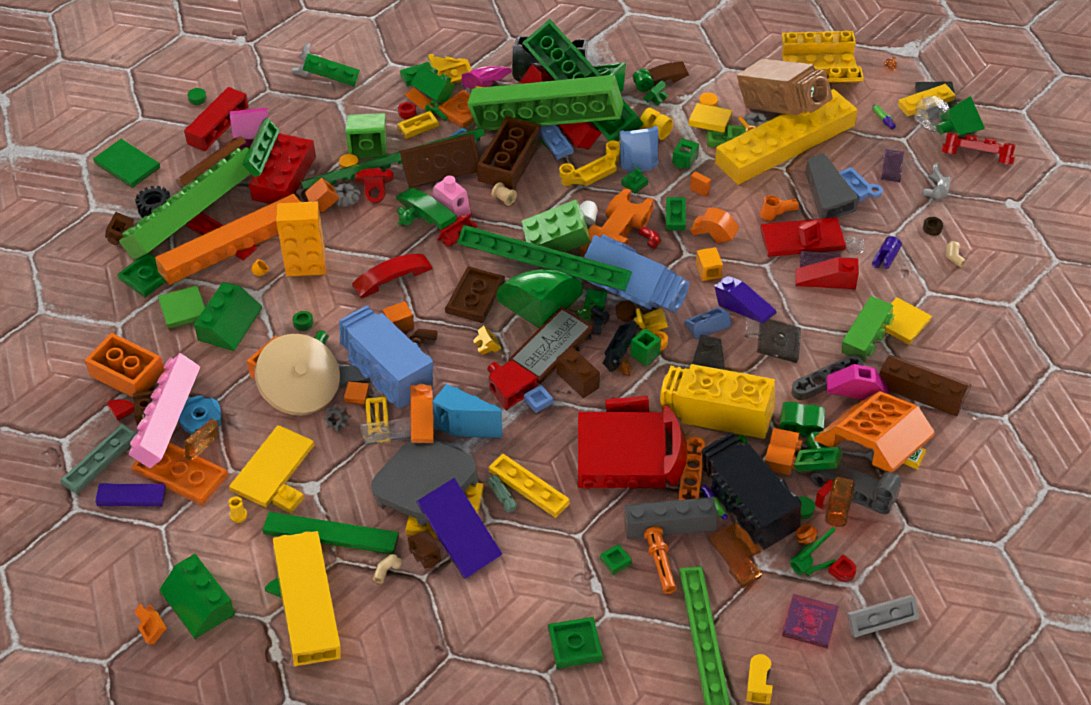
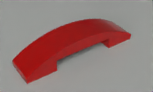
M424 254L402 255L384 261L358 277L352 283V286L362 299L379 292L378 286L411 272L414 276L432 270V266Z
M664 406V424L670 436H672L673 455L664 457V471L671 487H674L679 482L685 469L687 442L674 412L668 406Z

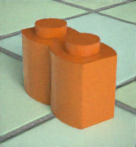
M777 428L773 429L765 463L773 472L790 476L791 470H796L794 464L797 457L795 455L799 453L802 447L799 433Z

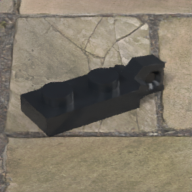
M636 322L620 325L604 353L606 357L602 364L605 365L609 372L615 371L619 367L620 359L627 353V348L640 327Z

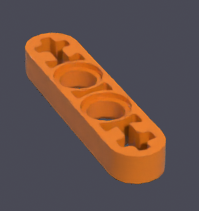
M690 437L686 441L687 460L681 476L678 500H686L687 493H691V499L699 498L703 467L702 449L705 448V442L700 437ZM693 446H697L696 454H692ZM693 461L698 463L699 466L691 468L687 463ZM693 479L696 481V484L689 486L685 481Z

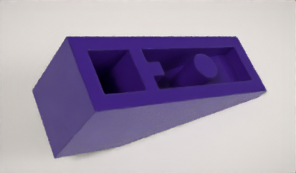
M727 276L714 286L718 305L762 324L777 313L775 308L741 280Z

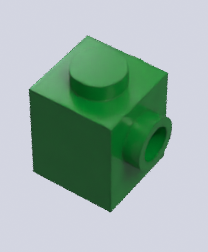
M646 328L643 329L631 340V356L643 365L648 366L660 355L661 339Z

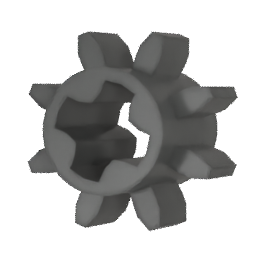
M335 404L333 409H326L328 414L323 420L327 421V428L335 427L336 431H340L341 426H349L346 421L352 416L348 415L347 407L340 408L339 404Z

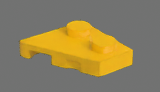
M434 54L428 55L430 65L439 70V75L443 73L452 79L450 82L453 84L462 82V74L472 70L468 59H454L448 56L441 58L434 57Z

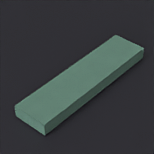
M121 424L60 480L61 485L78 495L131 446L130 442L137 433Z

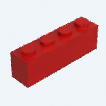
M227 87L186 127L184 133L187 144L205 152L231 126L230 112L247 110L249 108L247 95Z

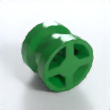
M639 69L633 74V81L638 91L646 92L653 87L654 81L647 69Z

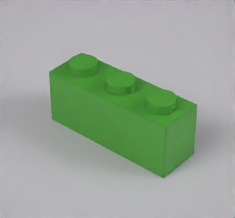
M870 296L842 341V353L848 356L856 355L863 362L866 361L868 356H872L876 348L875 344L878 340L881 341L883 339L886 326H890L894 320L893 305Z

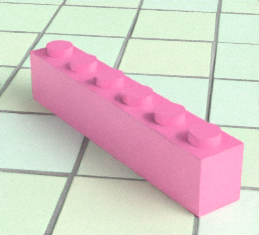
M181 353L174 358H169L165 363L164 368L166 370L157 381L159 386L151 395L153 400L144 411L146 416L137 427L139 432L130 442L132 448L128 455L149 468L162 459L200 369L199 365Z

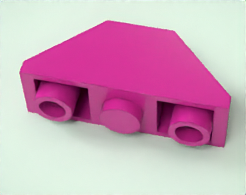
M853 364L827 375L826 378L827 393L862 400L879 391L890 395L888 385L875 368Z

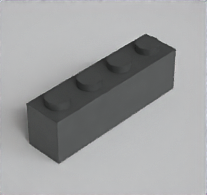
M714 497L625 505L624 523L627 539L644 538V531L654 526H659L663 529L664 534L662 536L716 531L718 515Z

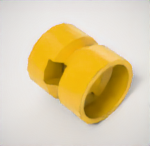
M650 107L642 113L640 120L643 122V125L639 129L657 126L658 139L664 140L670 134L674 122L672 118L660 114V112Z

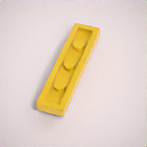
M505 454L500 455L488 467L489 473L497 475L502 482L555 518L570 505L568 497Z

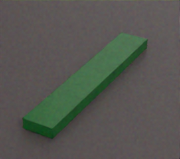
M268 512L262 529L263 534L278 537L318 531L320 543L385 554H394L399 539V532L275 512Z

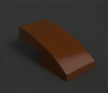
M683 61L666 63L648 70L654 81V87L661 80L665 82L671 79L675 83L689 76Z

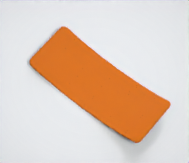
M416 88L411 89L405 94L408 99L424 110L427 104L430 105L431 100Z

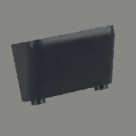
M517 36L513 44L512 75L519 82L532 64L543 68L523 44L528 36ZM588 39L574 40L572 42L574 46L587 59Z

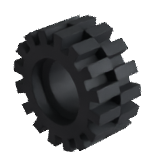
M151 186V189L146 187L144 188L145 191H139L135 202L140 217L148 216L152 213L153 209L163 205L171 197L166 188L163 187L161 189V186H157V188ZM153 202H159V203L154 204V205H149V204H151V203H153Z

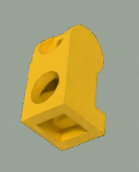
M757 654L751 658L747 685V702L770 705L773 685H766L771 669V660L766 655Z

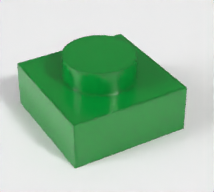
M587 289L584 309L591 310L593 306H597L604 311L607 291Z

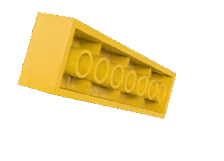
M832 89L833 99L812 113L803 111L799 115L782 114L717 146L715 164L737 185H740L854 127L858 109L836 90Z

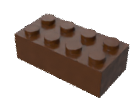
M506 116L477 164L478 182L493 186L498 182H502L506 188L514 190L541 143V125Z

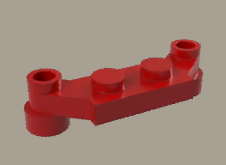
M948 132L941 151L956 154L959 146L1000 154L998 162L1012 165L1015 160L1013 155L1016 145L1011 143H1004L1002 145L996 143L997 140L985 138V141L978 140L977 136L974 135L958 137V134Z

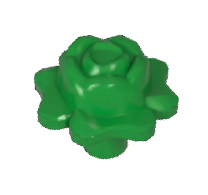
M400 206L396 210V213L400 215L399 226L402 224L408 226L414 221L416 217L414 207L404 209Z

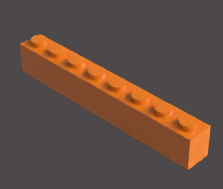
M294 194L289 195L156 256L158 272L171 285L235 255L237 250L244 251L254 244L257 245L279 234L276 222L277 204L298 203L301 201Z

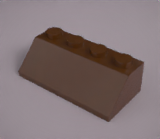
M893 355L886 358L879 374L888 385L890 392L954 416H958L972 384Z

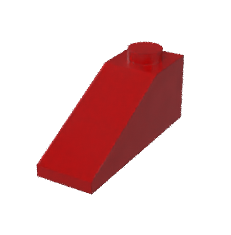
M837 257L796 268L795 286L856 290L859 275L858 258Z

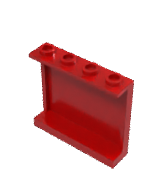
M578 412V488H666L664 457L666 456L664 412Z

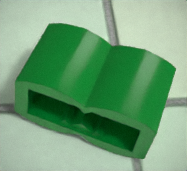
M793 401L783 402L779 429L797 432L799 435L808 438L812 432L824 430L825 408L818 405L804 406Z

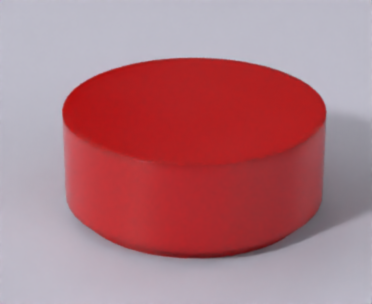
M403 102L398 106V115L401 118L410 119L415 117L417 113L415 104Z

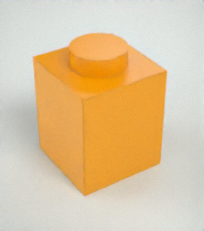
M716 247L697 250L696 266L702 281L721 278L723 263Z

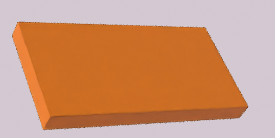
M170 442L162 459L153 467L149 468L138 460L131 466L132 472L157 484H165L167 489L201 506L207 502L229 475L228 470Z

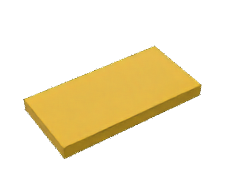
M277 425L230 484V491L267 508L278 493V489L288 481L315 446L314 441Z

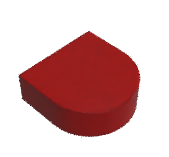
M842 555L829 568L828 573L839 581L849 582L854 579L857 567L852 560Z

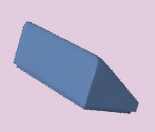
M717 307L689 318L684 323L696 339H700L730 327L731 319L728 311Z

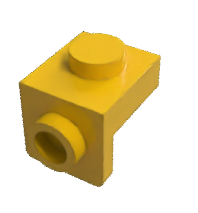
M640 308L635 309L637 317L634 320L640 326L639 329L642 328L643 330L646 328L653 332L668 327L662 308L644 315Z

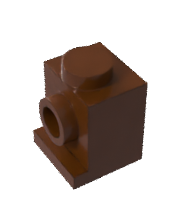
M115 212L105 232V238H108V242L118 245L120 243L119 240L124 237L122 233L133 227L134 219Z
M153 391L133 393L134 417L137 426L146 416L144 411L153 400L151 398Z
M428 529L408 538L410 553H413L415 560L421 562L425 569L432 568L441 562L440 548Z

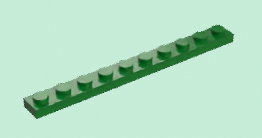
M476 128L419 146L470 134L474 135L475 142L480 141V137L485 135L483 128ZM395 152L300 181L302 189L308 190L321 178L333 185L337 183L336 180L344 178V181L355 178V173L363 169L378 167L382 170L391 167V163L398 162V164H402L400 153Z
M463 225L457 244L543 269L560 271L575 278L625 292L632 274L627 269Z

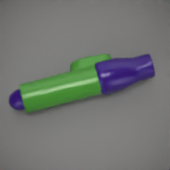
M874 104L872 110L891 130L895 129L896 125L893 123L892 117L886 114L879 105Z
M703 485L700 490L703 492L704 498L714 497L718 516L720 519L727 520L728 513L720 504L715 494L706 485Z

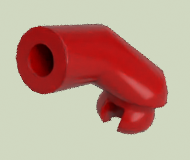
M645 226L640 228L639 235L649 239L647 245L656 249L658 244L661 243L658 233Z

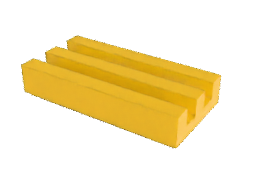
M431 111L397 123V126L401 130L402 135L404 134L405 139L439 127V122Z
M366 398L368 436H372V433L381 435L382 432H385V435L389 434L387 398ZM379 402H383L384 426L380 427ZM370 403L375 404L376 427H372Z

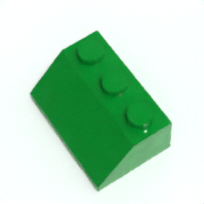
M222 282L194 323L198 341L235 351L262 310V305L242 287Z
M196 554L176 564L159 589L162 596L194 639L235 615L231 599Z

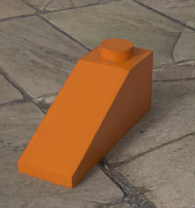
M410 385L411 443H433L432 385Z

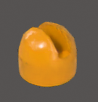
M257 259L251 267V272L253 275H257V277H262L269 271L268 265L260 259Z

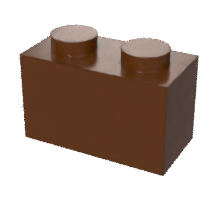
M573 347L556 357L557 374L582 398L599 389L600 372Z

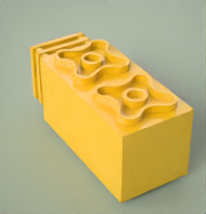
M691 364L690 369L670 366L661 387L660 404L662 412H664L663 407L668 406L675 416L681 418L682 424L765 439L775 409V379Z

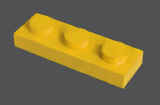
M946 84L899 99L898 106L908 117L954 101L956 95Z

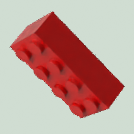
M279 133L261 175L257 178L253 176L249 183L252 200L272 204L289 195H295L301 185L300 181L304 179L316 158L314 140Z

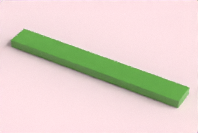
M702 566L680 568V580L704 704L730 705Z

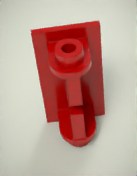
M472 213L467 216L461 215L454 224L440 230L437 240L443 239L442 242L445 246H452L458 242L459 232L461 233L463 225L477 228V223L470 220Z

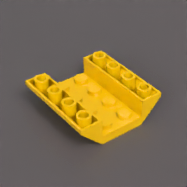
M853 31L782 33V61L814 64L816 70L826 71L829 84L863 82L862 68L856 65L854 56L856 41Z

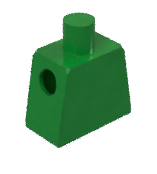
M971 96L961 100L940 115L942 122L936 125L940 135L949 132L958 134V137L974 134L985 129Z

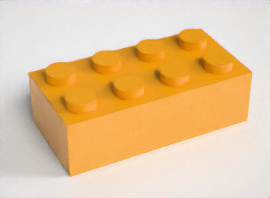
M318 201L277 204L276 222L286 277L326 275V251Z

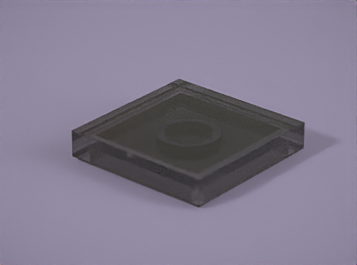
M768 319L763 324L760 323L757 353L797 363L799 360L801 328Z

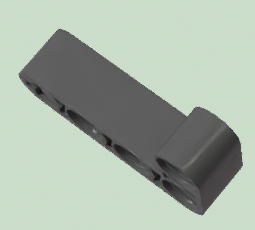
M841 464L835 469L814 470L810 476L811 481L820 488L828 480L832 479L837 483L836 495L881 514H888L899 496L902 479L894 472H884L879 481Z

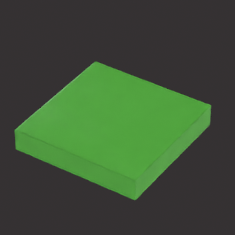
M197 285L158 296L168 329L196 322L205 309Z

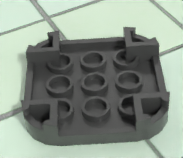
M433 440V443H411L409 441L376 474L372 480L371 489L380 508L391 507L416 518L418 525L426 526L428 521L416 501L453 478L456 479L463 492L469 485L475 487L478 482V470L473 457L463 451Z

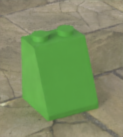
M385 113L348 115L346 124L348 154H354L358 159L378 158L387 155Z

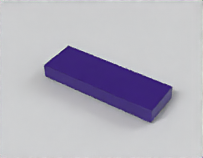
M99 483L95 502L97 506H163L166 486L165 484Z

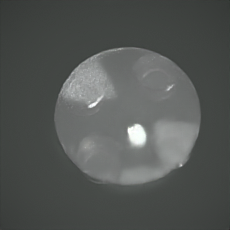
M925 97L917 105L915 120L926 130L938 133L936 125L942 122L940 115L948 110L949 106L939 97Z

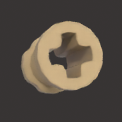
M498 182L491 192L493 198H499L506 206H510L517 197L516 191L506 188L502 182Z

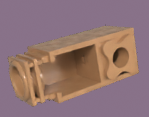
M761 59L737 74L744 104L749 109L799 115L803 111L812 113L833 99L826 71L816 70L814 64ZM812 86L814 87V92H813V94H811V88H812Z

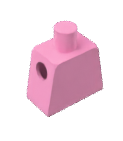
M446 176L444 180L434 186L433 198L456 215V219L461 215L467 216L471 213L467 192L455 182L453 176Z

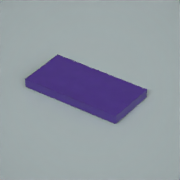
M455 478L416 501L464 579L502 555V552Z

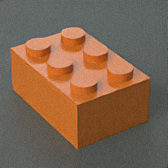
M112 332L85 359L90 377L132 398L133 393L148 391L165 372L161 356Z

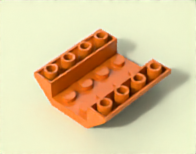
M879 391L857 402L815 436L814 441L826 447H836L846 439L859 443L866 448L874 449L872 465L881 468L883 471L893 473L928 442L935 432L917 405Z

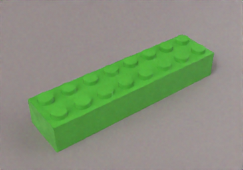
M615 75L474 88L467 103L477 128H483V131L498 130L506 116L541 126L620 119L624 105Z
M247 147L242 150L237 148L221 161L211 166L208 171L197 176L194 179L195 181L181 188L179 193L169 197L163 205L153 209L151 214L140 219L135 226L122 233L124 237L119 242L130 257L134 260L150 252L251 173L242 165L249 149Z

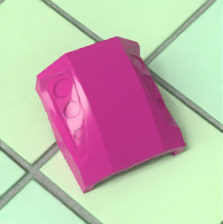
M486 66L462 74V83L465 88L470 87L471 89L476 88V86L490 87L494 84V81L501 80L512 71L509 67Z

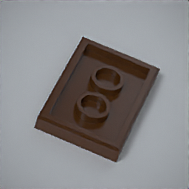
M468 266L445 307V313L483 323L497 297L499 286L505 282V276Z

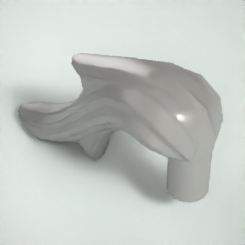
M310 43L304 45L303 53L299 56L304 62L300 68H292L293 75H302L303 77L313 75V73L303 70L307 54H310Z
M936 162L933 166V172L928 178L933 180L937 186L934 190L925 188L923 196L941 201L949 192L951 176L944 177L939 171V162Z

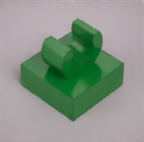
M661 80L643 99L647 103L653 99L657 106L660 105L668 97L667 93L662 91L667 85Z
M635 168L634 171L629 172L628 175L621 179V185L636 194L648 185V179L643 176V172L640 169Z

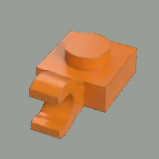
M139 604L134 610L141 621L138 629L146 643L154 645L167 628L152 605H148L144 609L143 605Z

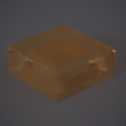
M749 557L729 568V573L742 588L760 579L762 574Z

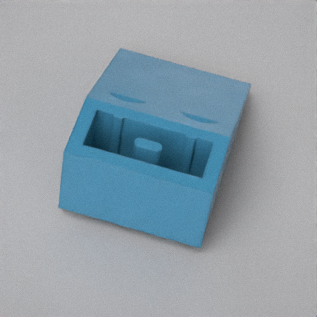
M448 384L443 387L432 401L434 425L440 431L457 437L501 438L503 436L502 409L494 404H489L477 396H472Z

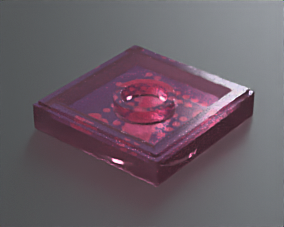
M793 594L782 636L828 649L839 606Z

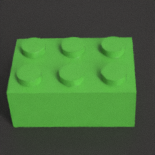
M577 200L522 220L525 239L528 243L566 252L591 242L585 216Z

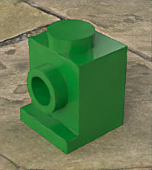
M682 138L673 151L672 163L677 168L683 169L685 167L690 169L695 159L697 160L699 143Z

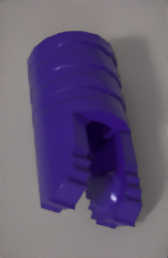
M894 236L886 237L872 261V266L879 268L883 262V267L889 269L902 247L901 241Z

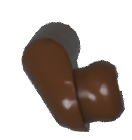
M417 329L409 339L420 347L425 339L436 341L438 332L437 330Z

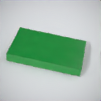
M122 138L93 158L96 165L131 188L160 168L159 162Z

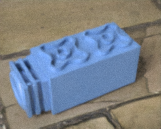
M603 234L601 237L594 235L584 258L627 269L632 274L626 292L588 281L589 283L649 310H652L653 307L656 309L662 307L675 314L677 313L686 298L690 285L688 280L676 275L674 271L667 269L666 266L637 254L636 250L622 242Z
M365 306L339 320L340 344L349 351L348 359L350 363L356 366L365 378H370L374 387L381 391L391 404L393 403L398 409L409 404L410 385H432L433 390V360L429 355H425L419 346L413 343L383 313L377 315L373 310H370L369 306Z

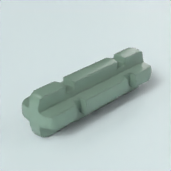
M497 475L490 477L488 485L494 490V494L500 503L504 505L505 510L508 513L515 511L517 503L514 498H511L512 495L505 485L501 483L500 478Z

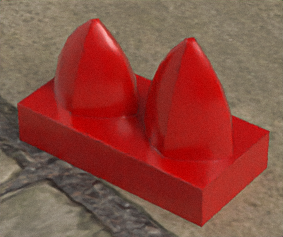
M648 396L612 397L611 399H606V412H649Z

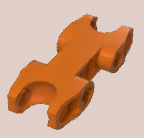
M623 189L609 203L606 210V216L609 219L602 227L592 225L589 228L590 240L592 241L594 235L601 237L603 234L629 246L630 241L626 236L633 227L640 230L642 226L647 225L654 209L655 199L647 198L643 203L634 204L630 202L632 190ZM590 243L580 246L581 257L585 256Z

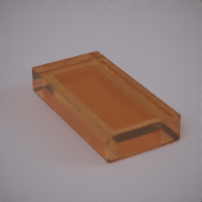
M210 419L185 440L186 459L193 460L218 438V421Z

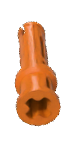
M659 526L650 527L643 533L644 538L648 540V552L651 557H654L663 592L670 594L677 590V586L675 585L667 557L668 545L663 540V529Z

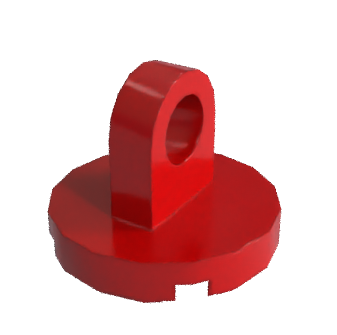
M379 168L363 169L355 173L356 182L365 185V196L372 203H379L385 198V183L394 180L393 171L389 169L386 172H382V169ZM378 188L380 191L379 196L372 198L371 191Z

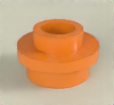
M805 524L796 530V540L798 543L809 544L816 539L818 531L811 524Z

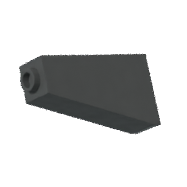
M823 153L807 158L805 173L820 219L840 217L855 212L859 197L827 156Z

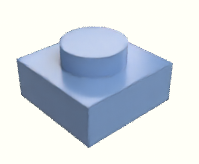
M542 385L524 394V400L535 413L553 404V397Z

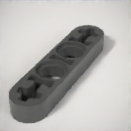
M851 355L797 379L792 384L791 394L797 400H806L826 391L827 375H830L832 371H839L853 364L863 366V360L856 355ZM821 379L824 383L821 385L816 384L813 380Z

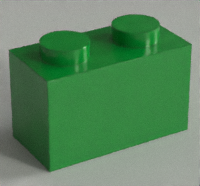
M421 65L411 85L440 103L446 102L456 87L455 84L450 82L452 79L443 73L439 75V70L430 65L428 68Z

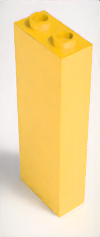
M318 531L282 535L273 538V551L293 666L341 659L340 641Z

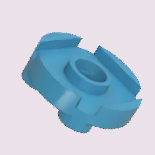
M195 396L187 399L179 417L180 426L193 437L212 431L219 427L222 422L220 405L211 397L210 399H205L203 396ZM197 413L204 414L202 417H197Z

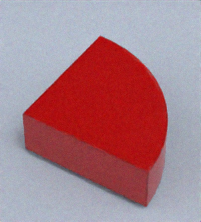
M116 399L106 402L109 410L117 420L134 412V404L130 401Z

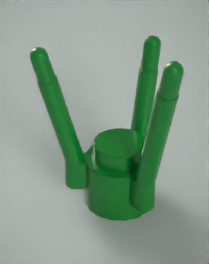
M832 527L819 540H817L818 536H816L813 542L806 544L797 555L791 558L789 561L790 566L798 575L805 573L806 576H809L813 572L833 565L836 562L833 559L812 567L814 560L810 555L835 532V527Z

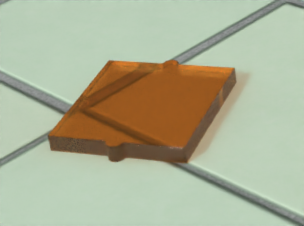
M738 522L727 528L723 527L721 531L708 538L730 568L743 561L748 562L749 558L762 551L758 544L756 545L751 540L749 534L740 527Z

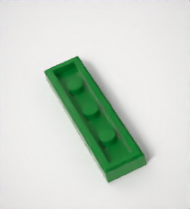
M269 118L262 120L242 164L255 178L261 175L280 132Z

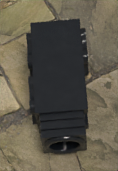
M731 432L702 449V468L712 480L711 491L721 500L726 510L736 516L739 526L749 534L754 544H759L765 550L800 527L802 503L799 497L790 491L783 479H779L748 442L743 445L735 437L734 433Z

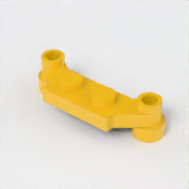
M607 142L605 156L576 170L572 164H562L559 168L561 184L563 186L582 184L586 187L616 172V163L619 160L620 154L619 142Z

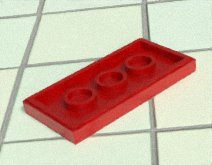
M838 217L815 219L820 223L822 239L808 246L801 244L798 224L804 221L810 222L814 219L761 224L760 230L767 256L774 257L845 250L846 243Z

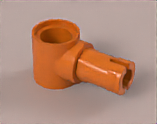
M768 195L764 198L759 215L766 221H773L777 215H781L783 212L797 211L799 203L795 198L781 200L776 196Z

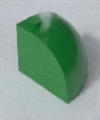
M545 269L532 270L518 274L499 286L497 300L537 328H540L561 306L565 309L570 307L583 294L581 282L577 278L566 273Z

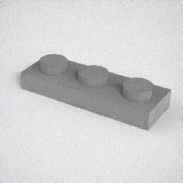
M913 595L847 613L851 635L854 637L920 619L916 599Z

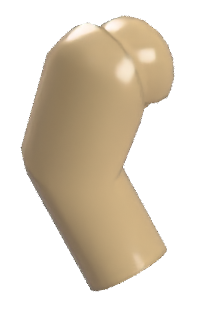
M951 241L946 246V258L959 268H962L966 260L959 255L960 244L956 241Z
M390 554L380 561L375 570L373 581L383 583L387 571L391 567L395 570L400 568L402 559L397 557L396 554Z

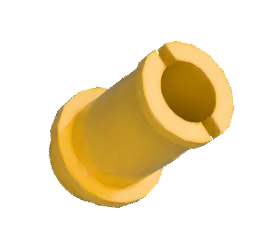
M234 496L228 501L230 507L229 517L235 523H242L247 517V511L243 507L242 499Z

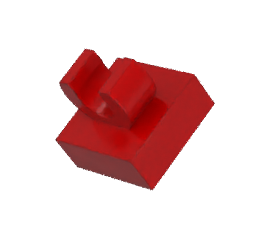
M814 219L810 222L804 221L798 224L802 245L808 246L822 239L819 221Z

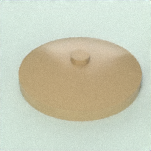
M287 334L275 338L264 347L256 362L255 381L262 397L275 409L286 414L302 416L318 412L330 403L339 387L340 370L335 356L322 342L303 334Z

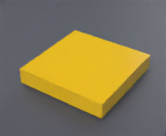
M697 103L689 118L688 125L724 133L732 117L733 110Z
M896 297L891 303L895 317L892 324L886 326L885 332L910 345L931 321L932 316Z

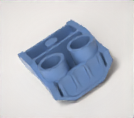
M657 126L641 130L620 131L619 146L622 169L632 172L635 168H638L643 172L650 171L659 164Z

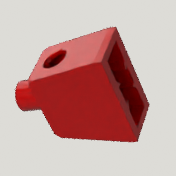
M509 361L503 366H500L497 362H492L487 368V371L490 373L488 376L489 388L506 411L522 401L525 393L537 387V377L514 361Z

